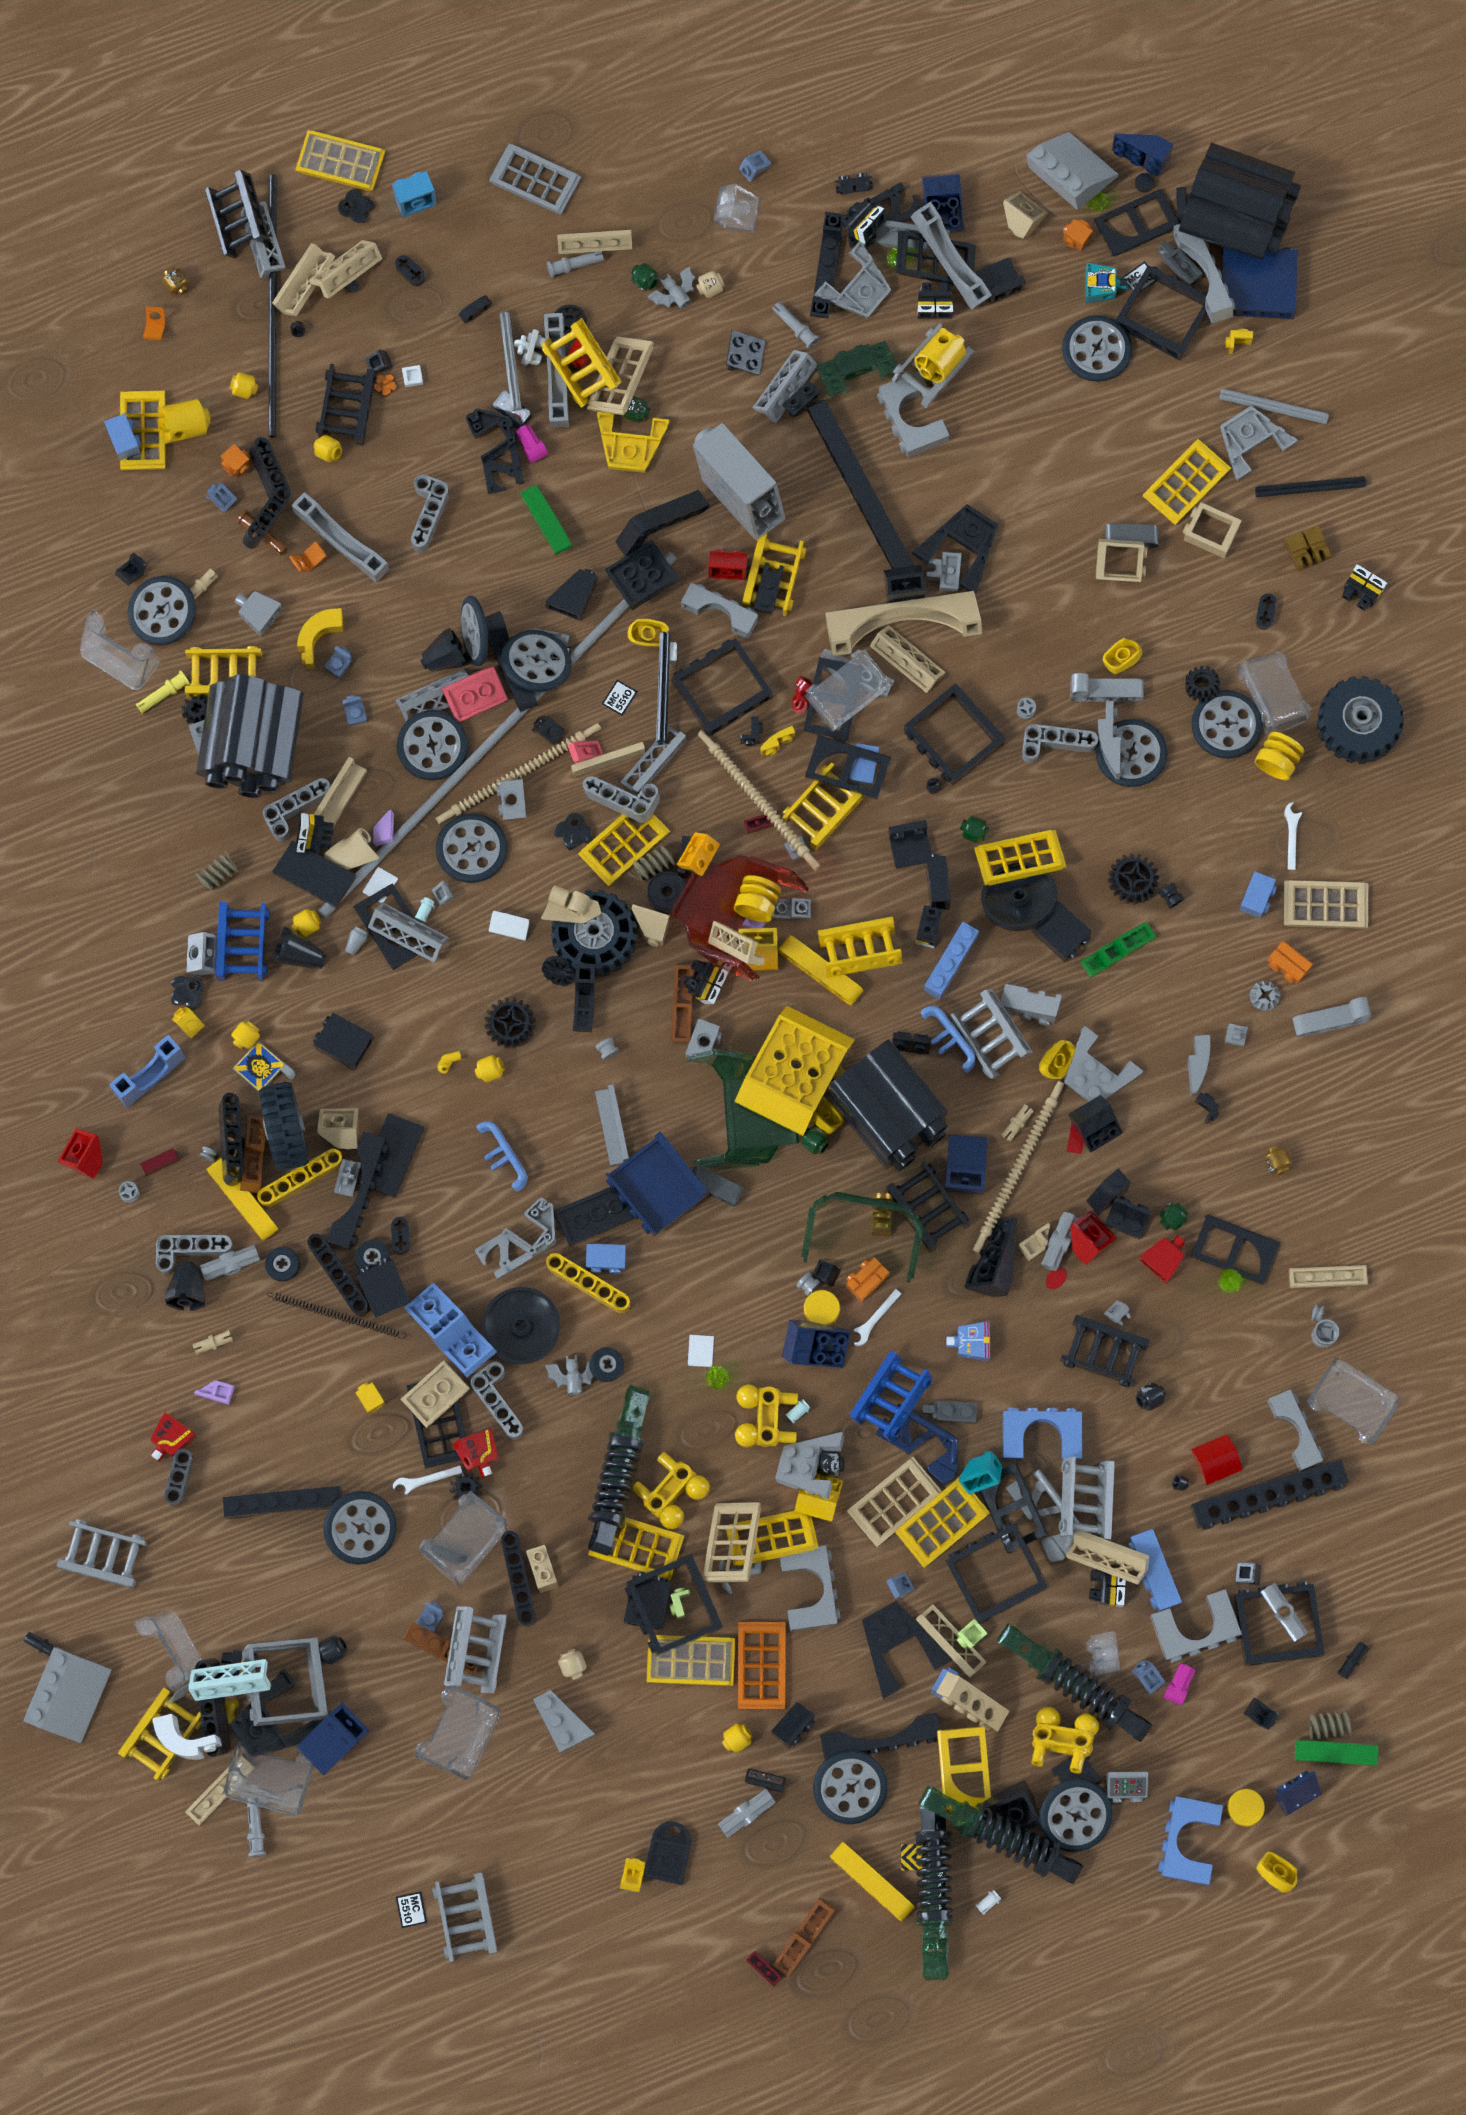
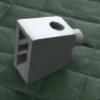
M255 591L249 598L240 593L235 599V603L241 606L239 610L240 617L260 637L265 634L283 610L281 603Z

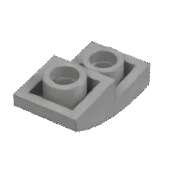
M778 899V902L774 904L775 910L772 919L794 920L811 918V899Z

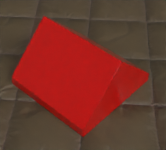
M1227 1434L1191 1449L1206 1485L1243 1471L1237 1449Z

